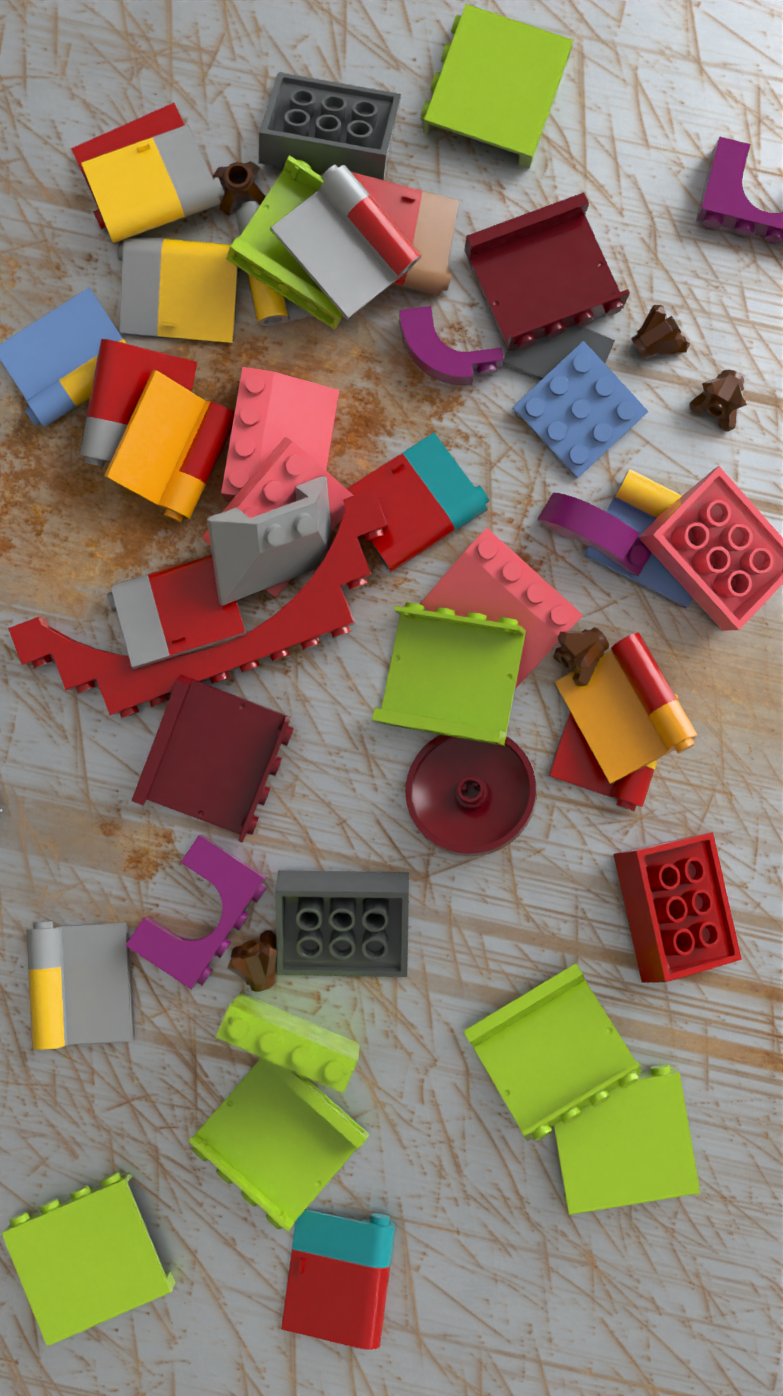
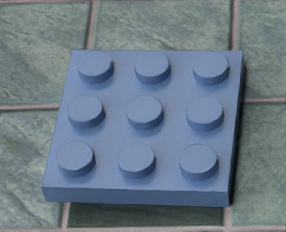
M584 341L512 407L517 415L576 478L649 412Z

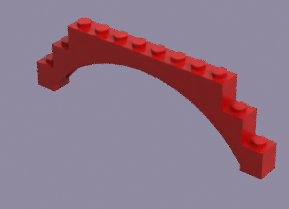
M372 488L343 500L346 509L338 532L325 558L311 579L289 603L271 618L247 632L246 635L216 647L175 656L133 670L129 656L96 649L71 639L50 627L47 618L36 617L8 628L22 665H33V668L37 669L51 664V657H53L65 690L76 689L77 694L95 688L94 682L97 681L109 715L120 714L122 719L139 713L138 706L150 702L151 707L168 702V695L172 693L180 674L199 682L210 679L211 684H215L230 678L228 672L240 668L241 672L244 673L260 667L258 661L264 658L271 657L272 661L287 657L290 655L289 649L301 645L302 650L316 646L321 643L319 638L330 633L333 638L351 632L349 626L356 624L342 587L348 586L349 590L359 588L368 584L366 578L372 576L359 539L365 538L366 542L376 540L384 536L383 530L389 528L376 492Z

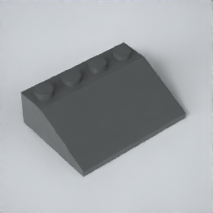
M278 72L259 131L258 163L284 168L286 160L290 155L296 160L306 162L312 171L323 175L331 166L336 164L338 168L345 165L350 172L384 180L401 94Z
M278 870L275 889L276 945L278 951L277 975L407 977L409 872Z

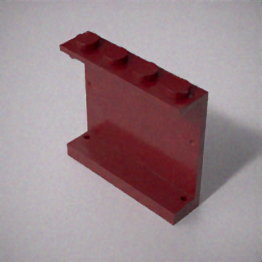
M584 192L466 236L464 251L508 350L515 347L519 349L527 348L534 344L536 339L544 336L548 338L556 337L562 334L566 328L577 325V327L585 326L591 323L595 317L605 313L607 316L614 315L620 312L626 304L630 292L628 289L620 292L587 220L586 212L589 202Z
M180 674L174 685L131 801L144 806L147 800L240 834L238 841L243 843L246 833L253 835L259 817L254 816L257 805L264 806L271 788L265 786L269 774L276 776L282 757L277 756L280 745L287 746L294 729L288 726L291 716Z

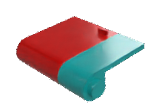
M435 433L430 434L346 488L353 495L374 488L389 528L383 530V537L373 540L371 543L390 573L488 510L486 503L489 502V498L480 485L475 487Z
M305 1209L295 1222L281 1330L359 1349L374 1350L380 1348L396 1224L390 1221V1216L373 1213L370 1218L357 1221Z

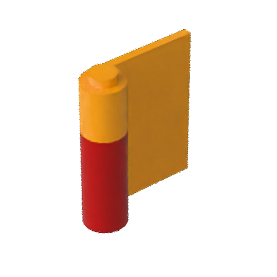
M153 370L104 476L165 509L164 516L179 523H182L183 518L190 520L231 431L235 412L215 402L205 401L157 370Z
M639 632L619 640L611 647L610 652L599 659L588 685L577 686L572 679L575 674L574 671L555 681L558 690L610 784L674 750L679 754L695 745L693 739L698 734Z

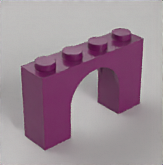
M719 137L713 149L696 220L703 222L705 226L710 228L725 227L733 229L736 234L742 236H751L753 234L765 237V240L770 243H783V212L769 213L755 207L744 193L742 178L750 144Z
M198 835L181 863L212 883L219 892L222 900V916L218 926L206 937L187 939L178 936L150 916L143 918L125 945L189 989L194 988L197 983L203 986L213 971L209 964L215 955L219 958L223 956L231 944L227 937L233 928L239 931L250 915L245 912L251 901L257 903L267 889V886L263 884L267 878L266 876L204 835Z

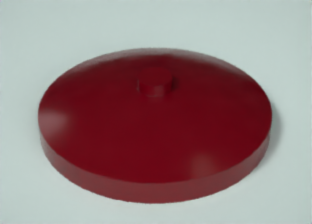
M438 735L428 742L415 757L407 775L405 794L407 808L415 826L430 843L441 850L455 855L482 856L506 847L524 831L535 809L537 785L534 770L527 755L509 737L506 736L505 745L501 746Z

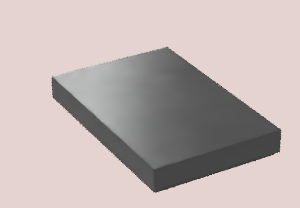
M573 325L566 328L562 334L556 337L548 338L544 336L536 339L535 343L527 348L519 349L515 347L507 350L503 365L542 380L582 341L606 363L615 340L587 328Z

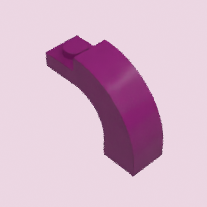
M431 306L399 310L400 329L405 348L414 363L432 378L447 384L465 386L472 385L473 372H478L479 375H490L496 373L497 369H502L504 361L502 347L462 352L445 345L435 331Z
M553 492L537 519L558 536L571 538L594 548L633 576H639L652 554L638 538L639 532L608 512L566 494Z

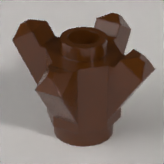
M250 161L247 163L235 162L228 167L217 168L212 177H218L220 183L224 184L226 188L225 196H223L219 208L220 211L229 216L235 210L238 203L256 201L261 205L266 196L254 183V179L261 167Z
M663 305L652 306L642 327L637 330L638 334L631 338L644 360L649 356L655 357L661 354L687 352L690 346L688 339L680 334L681 330L672 316L667 317Z
M727 369L718 374L716 378L702 383L703 392L690 402L691 412L701 415L707 411L711 416L720 419V428L726 432L731 431L736 426L737 409L747 405L743 394L744 378L740 373Z
M596 627L590 630L585 629L582 632L560 631L558 641L561 647L555 649L553 658L557 662L562 663L567 670L574 671L575 674L572 679L577 686H586L592 677L599 659L609 649L608 640Z
M266 930L260 934V941L250 940L232 949L231 959L227 968L244 979L254 992L269 989L276 983L275 964L278 953L276 950V934L271 930Z

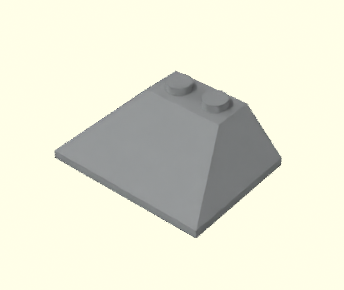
M325 476L296 485V502L253 518L246 516L237 507L207 518L218 599L222 606L319 567L333 542L328 485Z

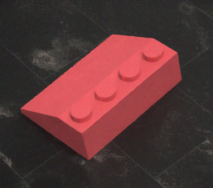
M242 367L221 491L226 501L233 500L284 437L292 440L327 470L339 390L273 371Z
M284 437L223 512L237 507L246 516L253 518L296 502V485L325 476L328 485L331 530H333L343 518L346 509L343 500L354 495L297 444ZM208 529L202 538L211 547ZM291 579L265 590L276 598Z
M720 466L712 470L660 514L638 537L722 631L740 630L783 584L782 536Z
M487 527L420 602L427 611L436 612V607L455 610V615L467 617L468 612L486 615V620L498 622L499 617L517 620L518 625L526 630L515 689L559 642L558 635L560 631H569L583 616L581 612Z

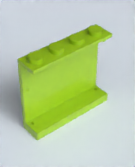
M465 4L462 15L456 14L451 33L455 35L452 43H446L441 56V62L444 63L441 73L436 71L430 87V91L434 92L431 101L426 100L421 111L420 120L424 121L423 133L428 134L431 125L475 139L519 154L518 165L530 169L570 57L573 39Z
M289 155L283 171L240 237H236L230 246L226 259L335 330L344 316L270 231L274 224L316 193L324 182L321 176L312 171L306 162L296 160Z
M406 602L405 607L394 606V611L400 614L382 708L374 707L372 721L390 726L504 746L526 630L518 625L517 620L499 617V621L494 622L486 620V615L468 612L467 617L455 615V610L436 607V612L425 611L423 605Z
M577 963L463 1031L527 1141L532 1138L534 1141L545 1138L552 1133L550 1127L560 1121L567 1124L581 1115L580 1109L590 1103L593 1106L603 1103L610 1097L608 1092L618 1086H621L622 1089L629 1087L639 1079L638 1074L642 1072L640 1064L636 1062L586 982Z
M240 992L229 1005L216 1035L218 1039L343 1094L357 1064L360 1043L244 992Z
M260 1057L259 1061L198 1132L190 1138L189 1142L193 1145L192 1151L197 1157L205 1162L207 1160L211 1161L218 1168L216 1173L228 1184L234 1182L242 1190L241 1196L250 1205L256 1207L258 1204L267 1213L266 1218L277 1229L283 1227L288 1232L294 1222L357 1148L359 1149L367 1140L369 1133L305 1076Z
M668 1064L650 1067L651 1072L638 1074L639 1079L629 1087L622 1089L621 1086H618L608 1092L610 1097L597 1106H593L590 1103L580 1109L581 1115L567 1124L560 1121L554 1125L565 1191L563 1196L569 1215L701 1193L680 1072L675 1068L670 1069Z
M119 1172L110 1174L100 1180L102 1185L92 1189L89 1188V1185L80 1187L70 1193L71 1198L63 1202H59L58 1198L50 1200L39 1207L40 1212L29 1216L27 1211L9 1219L10 1225L1 1233L47 1346L171 1293L175 1285L171 1271L165 1273L129 1187L128 1181L132 1177L130 1172L120 1176Z

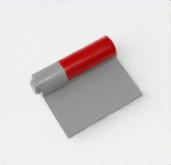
M335 164L322 175L321 179L324 182L320 189L274 224L270 231L348 320L408 272L421 259L422 255L345 165L338 168Z

